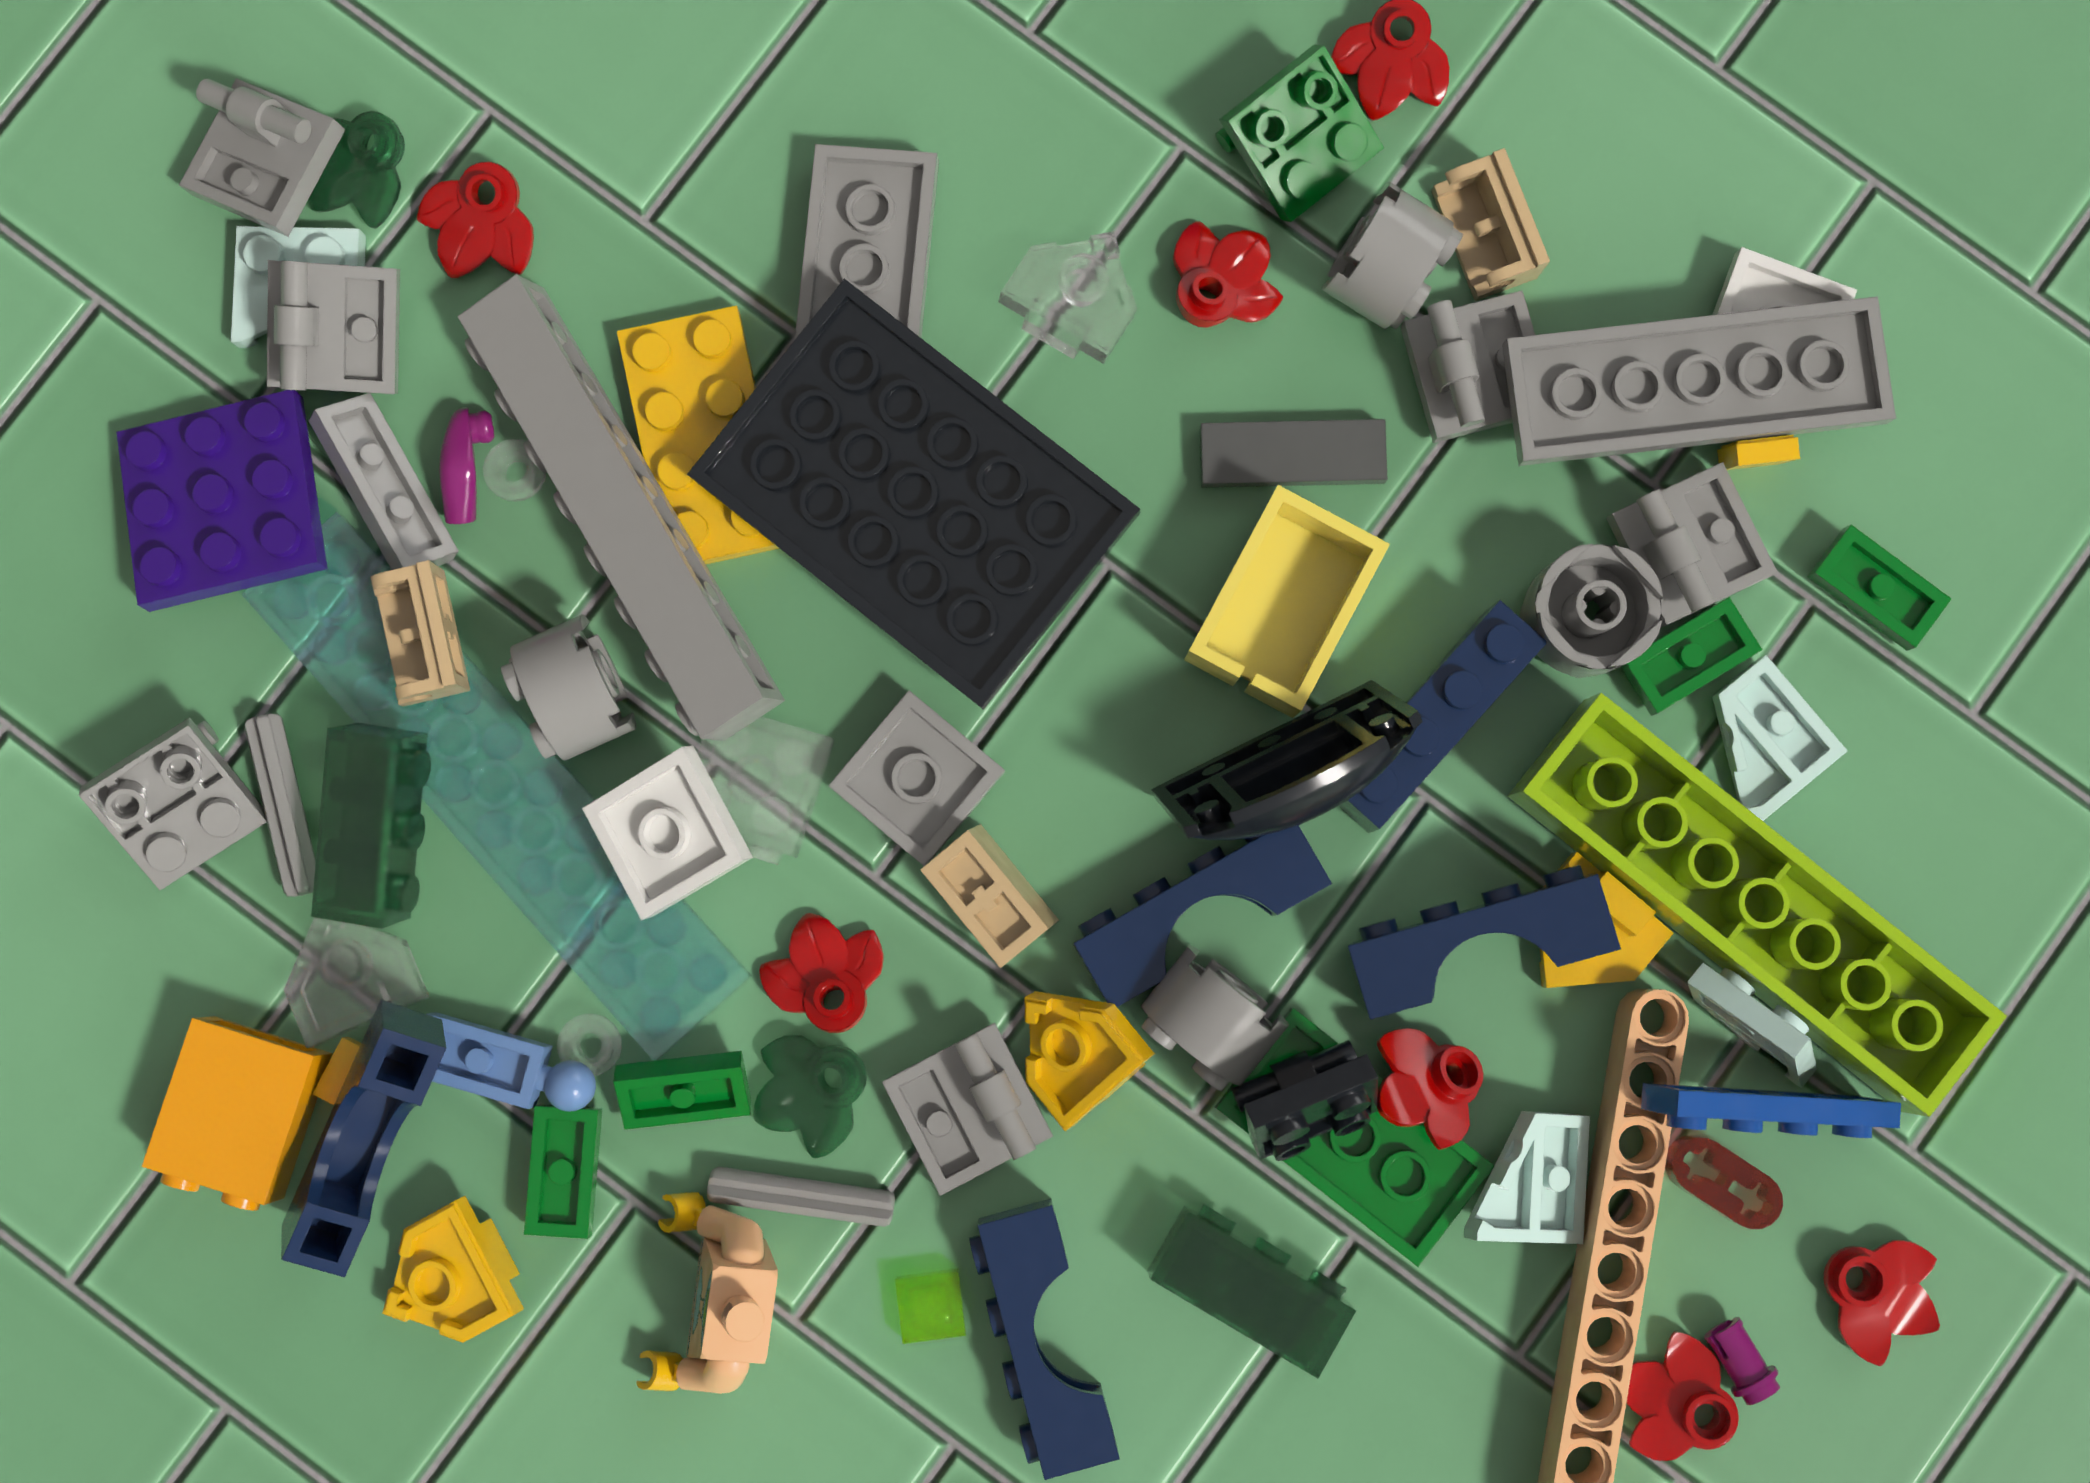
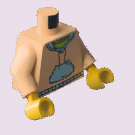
M698 1192L665 1194L662 1196V1199L672 1203L675 1215L674 1218L659 1219L658 1225L660 1229L667 1233L697 1230L698 1234L702 1236L686 1351L687 1357L682 1358L676 1352L643 1351L639 1358L651 1359L653 1374L649 1381H637L636 1384L642 1390L675 1391L680 1387V1389L719 1394L730 1393L743 1383L750 1363L765 1364L778 1269L766 1239H763L761 1228L753 1220L716 1206L709 1205L706 1207L702 1195Z

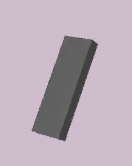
M1385 419L1201 423V488L1385 484L1388 480Z

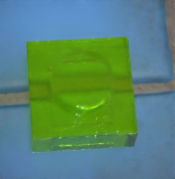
M959 1268L896 1276L895 1285L903 1344L966 1336L967 1331Z

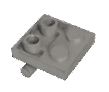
M237 78L231 88L210 79L202 80L196 90L198 101L219 111L179 186L192 196L289 237L345 129L331 117Z
M268 260L267 387H280V389L285 390L315 389L398 394L400 269Z
M1523 290L1453 308L1451 300L1437 302L1427 307L1428 315L1405 320L1400 327L1433 443L1513 423L1502 344L1507 338L1535 335Z
M1723 462L1660 491V489L1646 494L1637 499L1636 503L1616 511L1606 518L1620 547L1628 548L1641 556L1654 570L1661 583L1663 599H1661L1662 623L1660 628L1778 573Z
M190 717L80 787L79 797L159 890L170 885L267 822L264 808L214 748L213 745L219 741L215 731L206 721L196 725Z
M995 1022L882 1081L940 1196L1011 1158L1016 1160L1036 1149V1145L1053 1137Z

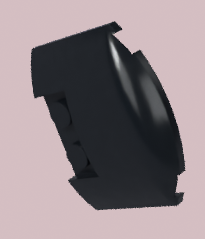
M1370 680L1151 790L1156 801L1188 839L1232 840L1280 832L1306 823L1331 811L1365 789L1396 759L1411 739L1417 726L1423 721L1418 710L1373 680Z

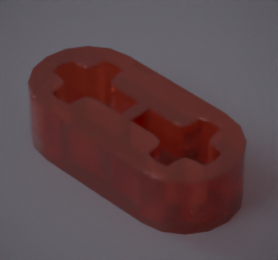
M1685 1135L1676 1139L1668 1147L1665 1170L1669 1179L1678 1188L1727 1220L1748 1229H1763L1772 1225L1779 1218L1783 1208V1195L1778 1184L1770 1176L1711 1139L1698 1135ZM1705 1149L1707 1152L1704 1155V1163L1717 1171L1719 1175L1715 1181L1694 1174L1689 1180L1687 1176L1690 1172V1167L1683 1162L1685 1155L1688 1152L1699 1155ZM1732 1182L1751 1190L1759 1185L1756 1196L1763 1201L1762 1208L1758 1212L1747 1209L1741 1214L1740 1212L1744 1206L1743 1201L1727 1191Z

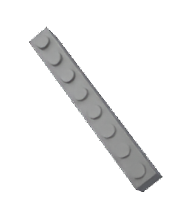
M516 274L457 316L469 336L465 340V346L469 354L481 368L486 371L489 370L498 386V389L494 391V396L499 406L508 417L516 422L518 421L528 438L524 442L526 453L542 472L548 473L558 491L553 495L557 507L567 520L575 525L577 524L588 542L584 545L587 559L599 574L608 577L618 594L614 598V604L618 613L631 628L638 629L649 648L644 653L646 661L655 675L663 682H668L679 700V703L675 705L677 715L687 730L695 736L699 735L701 739L725 741L784 702L785 699L546 290Z

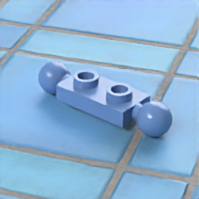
M426 1013L427 1015L442 1019L446 1042V1051L432 1082L525 1109H531L537 1105L540 1091L545 1092L548 1101L555 1108L567 1112L580 1110L592 1100L596 1090V1080L593 1072L588 1066L575 1060L563 1061L554 1067L547 1066L552 1045L441 1013Z

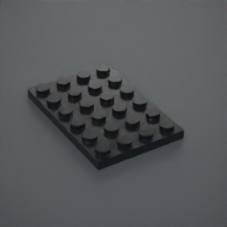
M845 278L687 473L691 479L983 710L1141 513L1138 506Z

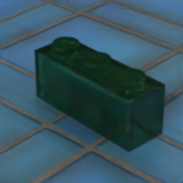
M353 723L327 728L311 917L380 929L411 918V912L417 904L420 893V883L415 876L417 849L423 842L426 827L425 818L421 814L423 787L427 783L431 772V757L429 752L426 751L428 733L365 723Z
M1204 1203L1198 1213L1184 1205L1147 1270L1150 1280L1318 1379L1356 1313V1309L1347 1300L1342 1298L1347 1287L1315 1268L1309 1278L1287 1265L1292 1257L1290 1253L1261 1236L1257 1238L1254 1245L1232 1233L1237 1222Z

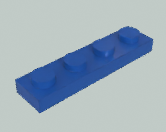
M1643 1083L1641 1109L1667 1114L1666 1126L1675 1128L1706 1130L1707 1118L1723 1119V1129L1751 1133H1762L1763 1121L1778 1122V1132L1810 1136L1818 1135V1124L1832 1125V1134L1854 1138H1872L1873 1127L1900 1128V1102L1861 1095Z

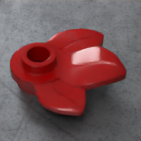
M1390 0L1376 11L1371 22L1351 26L1343 32L1336 41L1331 58L1341 74H1358L1357 88L1359 100L1366 115L1372 121L1378 120L1398 108L1408 98L1410 92L1420 101L1434 107L1439 106L1446 95L1450 70L1447 55L1439 45L1430 39V17L1426 10L1414 0ZM1404 18L1409 21L1412 26V34L1408 40L1399 41L1392 36L1390 26L1393 20Z
M476 163L465 170L460 180L442 181L432 186L421 200L417 220L430 228L440 229L437 240L438 256L444 270L451 278H460L468 275L484 264L490 256L505 269L517 275L524 272L530 261L534 242L533 226L527 216L518 208L520 190L516 178L506 167L498 163ZM489 181L495 188V197L491 203L485 205L478 197V189L482 183Z
M1196 221L1190 224L1179 237L1173 253V263L1181 276L1176 290V301L1182 316L1192 325L1203 328L1218 325L1228 318L1253 323L1270 316L1280 305L1283 296L1274 286L1261 279L1268 267L1271 256L1267 238L1258 232L1241 230L1227 234L1219 240L1202 222ZM1199 290L1209 291L1217 298H1206Z
M807 913L798 921L792 932L789 944L790 958L772 960L761 964L759 968L760 980L763 989L771 1001L782 1011L806 1013L810 1022L824 1032H845L853 1028L865 1013L867 1006L866 990L882 972L884 961L882 946L877 934L872 929L859 932L845 940L841 932L828 919L820 915ZM833 990L843 991V1003L836 1009H825L824 999L826 995Z
M1398 1029L1384 1034L1377 1040V1046L1393 1073L1384 1078L1378 1089L1377 1109L1380 1115L1396 1126L1412 1127L1424 1123L1428 1137L1438 1150L1448 1148L1461 1141L1470 1126L1468 1103L1476 1097L1483 1082V1069L1477 1056L1463 1046L1449 1044L1438 1046L1429 1036L1417 1029Z
M1904 1240L1889 1241L1873 1251L1860 1246H1849L1835 1252L1825 1266L1824 1285L1832 1300L1839 1305V1333L1847 1346L1856 1355L1877 1366H1882L1885 1363L1891 1347V1333L1895 1335H1923L1936 1332L1940 1328L1934 1304L1925 1289L1919 1284L1928 1276L1937 1262V1258L1923 1247ZM1858 1266L1862 1270L1863 1280L1858 1287L1850 1289L1846 1283L1847 1272L1851 1268Z
M1675 1331L1669 1338L1664 1363L1652 1360L1637 1361L1632 1365L1626 1404L1642 1419L1635 1426L1631 1434L1629 1446L1648 1458L1657 1461H1671L1683 1455L1693 1446L1705 1450L1716 1449L1729 1442L1737 1430L1739 1421L1738 1409L1732 1397L1720 1388L1721 1372L1719 1361L1711 1350L1699 1340L1688 1334ZM1703 1404H1710L1713 1409L1712 1420L1704 1426H1698L1694 1420L1696 1409Z

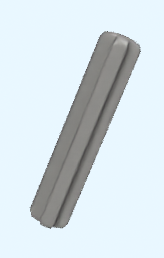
M279 714L259 715L247 720L244 728L283 893L287 897L314 893L321 889L322 882L283 718Z
M716 1167L711 1171L707 1186V1199L713 1203L882 1227L888 1226L892 1221L895 1205L894 1193L887 1190L725 1167Z

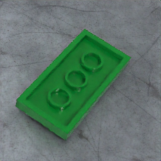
M1290 1008L1283 1017L1289 1026L1244 1083L1271 1072L1269 1065L1303 1051H1306L1308 1056L1339 1043L1297 1010ZM1377 1074L1379 1089L1384 1078ZM1232 1083L1215 1105V1108L1249 1134L1245 1111H1239L1231 1092V1088L1238 1085ZM1378 1109L1377 1112L1369 1115L1371 1121L1361 1129L1343 1136H1335L1334 1131L1331 1130L1310 1139L1311 1147L1303 1153L1282 1160L1417 1267L1420 1266L1495 1166L1463 1140L1453 1146L1438 1150L1428 1137L1424 1123L1412 1127L1396 1126L1383 1118Z

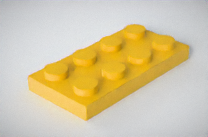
M737 305L617 331L643 458L705 564L780 549L687 475L756 389L742 319Z

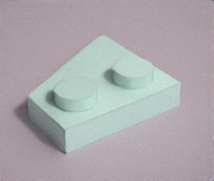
M236 226L231 342L238 348H250L259 344L256 338L267 334L268 260L365 267L366 235L356 228L293 227L289 237L266 227Z
M1767 655L1759 657L1712 696L1737 800L1762 821L1847 752V749Z
M1702 963L1687 983L1692 997L1698 1004L1725 1024L1752 1049L1758 1051L1762 1048L1786 1065L1788 1071L1785 1076L1794 1084L1802 1088L1817 1070L1811 1038L1805 1035L1809 1031V1027L1786 1008L1777 1005L1771 1011L1752 997L1756 992L1755 989L1741 976L1727 968H1724L1719 974Z
M1521 1111L1464 1227V1238L1476 1241L1583 1244L1590 1116L1570 1113Z

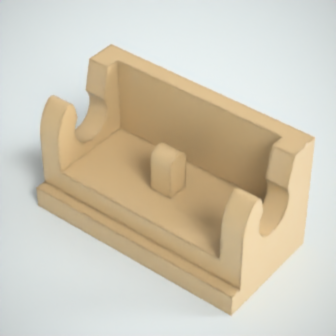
M1505 148L1446 172L1447 180L1434 185L1431 192L1440 214L1454 222L1453 228L1463 233V237L1455 252L1474 300L1478 301L1537 279L1550 262V259Z
M426 560L415 565L371 576L372 587L378 599L396 687L394 689L398 705L404 707L471 691L444 570L431 561Z
M981 824L967 830L920 869L1000 968L1059 921Z

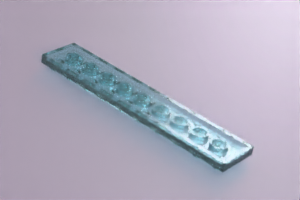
M336 512L321 525L327 570L248 588L242 594L243 597L653 1061L659 1060L752 975L684 899L654 917L645 920L640 919L582 810L583 807L596 799L556 755L547 759L541 755L532 738L529 724L463 650L462 654L471 691L404 707L398 705L394 689L396 682L382 617L370 578L375 574L391 569L347 519Z

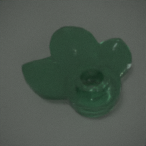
M375 111L361 113L351 122L333 118L345 131L308 199L309 207L312 211L322 213L338 209L353 202L364 222L370 228L377 229L390 215L400 194L401 182L396 166L400 163L405 151L403 135L394 120ZM372 134H374V144L367 151L368 141Z
M784 1035L773 1040L761 1049L762 1059L774 1077L763 1086L756 1097L753 1110L754 1120L759 1125L772 1131L791 1132L800 1128L805 1147L812 1158L826 1156L837 1149L847 1139L853 1129L854 1115L852 1103L862 1095L867 1081L864 1063L853 1050L842 1045H828L820 1048L802 1035ZM826 1068L835 1069L840 1073L842 1078L840 1088H833L826 1082L824 1076Z

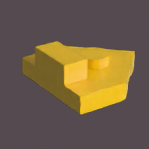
M1572 852L1558 870L1581 865L1584 876L1592 873L1598 874L1621 950L1557 967L1550 957L1540 949L1542 988L1635 981L1674 932L1654 916L1655 910L1608 871L1601 872L1581 854Z
M1034 991L1024 997L1025 1022L1029 1024L1030 1055L1025 1058L1026 1083L1064 1131L1076 1125L1092 1109L1109 1098L1145 1066V1062L1155 1054L1113 1003Z
M466 1196L447 1204L404 1228L398 1254L401 1257L394 1285L388 1289L382 1314L404 1322L412 1320L439 1330V1335L464 1343L524 1309L510 1282L511 1279L520 1273L491 1218L479 1223Z

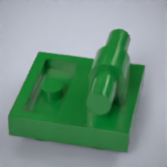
M1315 44L1220 118L1219 121L1223 128L1215 133L1217 141L1226 152L1231 153L1237 148L1279 218L1287 222H1292L1384 149L1326 47Z

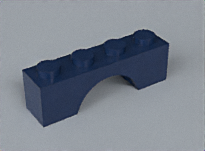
M1501 600L1487 609L1406 702L1418 710L1423 721L1417 726L1409 742L1381 775L1339 807L1368 833L1381 829L1547 644L1546 640Z
M1299 825L1272 834L1244 838L1247 844L1225 856L1221 847L1217 846L1187 864L1193 874L1192 876L1172 887L1166 877H1163L1133 894L1138 904L1136 908L1116 918L1112 909L1109 908L1079 925L1078 927L1084 937L1074 942L1073 945L1105 1002L1113 1003L1118 1007L1162 981L1166 975L1165 950L1169 934L1178 918L1195 903L1213 896H1233L1257 905L1270 916H1276L1331 885V880Z
M1576 865L1543 875L1546 887L1521 894L1519 884L1514 883L1481 893L1484 905L1459 911L1457 901L1455 900L1421 910L1420 915L1423 922L1398 929L1395 918L1359 928L1362 940L1352 942L1348 945L1370 1020L1432 1003L1435 995L1437 975L1445 958L1461 943L1478 935L1507 933L1522 937L1542 949L1557 967L1621 950L1598 874L1592 873L1584 876L1581 865Z
M380 1000L283 1220L281 1260L341 1277L346 1276L370 1222L377 1185L393 1141L410 1111L414 1107L422 1105L446 1051L442 1019Z
M1052 1199L979 1218L977 1226L980 1235L969 1237V1242L978 1275L990 1272L996 1297L985 1300L994 1337L1006 1335L1013 1360L1002 1362V1367L1011 1401L1021 1398L1024 1400L1029 1423L1019 1425V1432L1028 1464L1040 1461L1044 1480L1119 1460L1118 1446L1101 1383L1078 1380L1057 1369L1045 1356L1036 1338L1034 1318L1038 1303L1048 1286L1069 1268Z

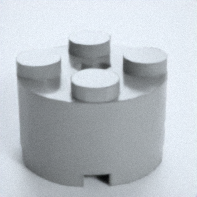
M1388 182L1373 201L1379 205L1373 216L1369 214L1366 218L1362 217L1335 259L1328 273V276L1331 278L1323 284L1322 290L1381 328L1386 329L1391 326L1397 329L1405 317L1412 319L1419 311L1431 291V286L1423 281L1431 274L1437 264L1441 266L1446 264L1459 245L1463 233L1453 228L1454 222L1398 186Z
M1580 545L1565 552L1541 570L1534 578L1521 606L1520 618L1546 640L1547 644L1537 655L1550 667L1576 678L1598 676L1638 658L1655 641L1662 623L1661 599H1663L1661 583L1651 566L1641 556L1628 548L1617 545ZM1594 601L1598 604L1600 610L1595 614V619L1591 621L1584 611L1587 607L1586 604Z
M583 614L510 647L511 658L509 663L501 666L504 681L513 698L517 702L526 699L536 720V722L529 724V729L535 745L545 759L557 754L562 760L566 761L636 729L634 713L624 717L621 715L617 702L628 698V695L604 643L598 634L586 639L582 632L590 623Z
M1188 945L1168 970L1162 981L1157 984L1141 1004L1142 1009L1148 1015L1141 1027L1150 1037L1166 1049L1172 1050L1178 1044L1196 1058L1192 1069L1214 1088L1223 1091L1229 1082L1241 1086L1289 1024L1280 1014L1271 1023L1264 1016L1266 1013L1263 1011L1268 1002L1214 959L1205 968L1193 961L1200 950Z

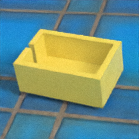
M1277 485L1184 661L1231 686H1234L1240 677L1250 681L1244 693L1294 718L1304 708L1390 544Z

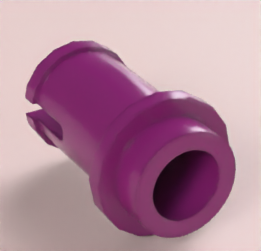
M1734 1317L1731 1321L1730 1319L1726 1320L1704 1335V1339L1710 1344L1734 1383L1731 1387L1734 1397H1742L1746 1405H1754L1769 1398L1780 1389V1385L1775 1379L1779 1371L1774 1365L1767 1366L1744 1328L1740 1317Z

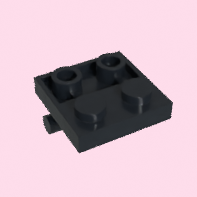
M1349 1040L1308 1056L1306 1051L1269 1065L1271 1072L1247 1081L1241 1086L1231 1088L1239 1111H1245L1249 1136L1259 1160L1274 1155L1276 1161L1297 1156L1311 1147L1310 1139L1331 1130L1334 1131L1335 1136H1343L1355 1132L1371 1121L1370 1114L1377 1112V1074L1367 1054L1357 1058Z

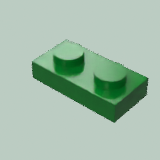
M1852 524L1840 531L1807 576L1906 651L1918 646L1951 601L1949 596Z
M1730 597L1654 641L1642 655L1620 667L1652 716L1763 649Z
M742 1051L615 1065L613 1083L625 1130L751 1115V1095Z
M539 1104L534 1106L524 1235L588 1239L592 1236L603 1108L583 1107L577 1111L567 1112L559 1110L553 1105Z

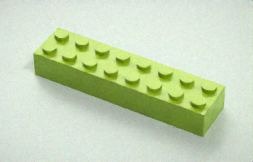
M1603 693L1596 694L1582 701L1508 794L1511 800L1581 854L1601 872L1608 871L1655 910L1657 917L1722 969H1730L1745 979L1755 989L1756 992L1754 994L1773 1010L1777 1005H1780L1799 1017L1809 1027V1031L1805 1034L1806 1036L1811 1038L1813 1042L1884 1099L1900 1102L1901 1112L1930 1117L2007 1017L2006 1014Z

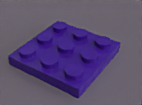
M285 390L116 432L137 605L152 612L327 570L304 399L295 390Z

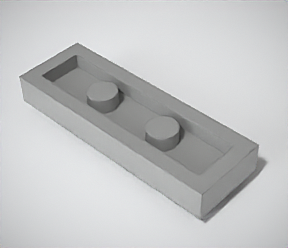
M371 393L315 409L309 422L391 570L415 565L426 560L431 561L437 566L451 562L459 550Z

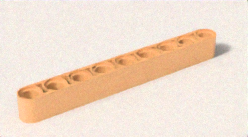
M1633 990L1621 999L1616 1011L1586 1189L1583 1244H1577L1537 1483H1613L1672 1128L1666 1126L1667 1114L1641 1109L1642 1096L1638 1097L1633 1093L1629 1077L1632 1070L1638 1064L1645 1062L1653 1072V1084L1679 1085L1689 1016L1685 1003L1675 993L1667 990ZM1655 1000L1664 1012V1021L1661 1028L1650 1035L1643 1029L1640 1023V1013L1642 1007L1647 1002ZM1636 1125L1643 1135V1146L1635 1157L1625 1159L1619 1149V1139L1626 1128ZM1627 1189L1633 1198L1631 1213L1621 1221H1613L1608 1212L1609 1201L1617 1191ZM1618 1253L1623 1261L1621 1275L1610 1284H1601L1598 1278L1600 1261L1606 1255ZM1609 1317L1612 1323L1610 1339L1604 1345L1590 1347L1587 1341L1589 1326L1596 1319ZM1589 1382H1599L1602 1387V1396L1599 1403L1592 1409L1578 1410L1576 1397L1580 1388ZM1578 1447H1590L1591 1461L1589 1466L1578 1474H1568L1565 1462L1571 1451Z

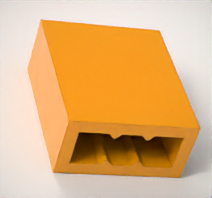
M215 1016L192 1018L141 1167L162 1173L160 1182L172 1188L197 1192L201 1185L223 1192L221 1197L223 1203L244 1210L257 1211L260 1205L284 1199L318 1098L312 1093L326 1069L332 1053Z

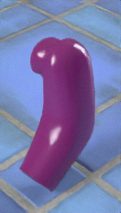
M463 407L456 410L449 420L442 442L439 463L444 518L448 524H466L476 520L477 485L474 444L489 443L495 438L492 415L488 411L480 410L475 413H469V408Z

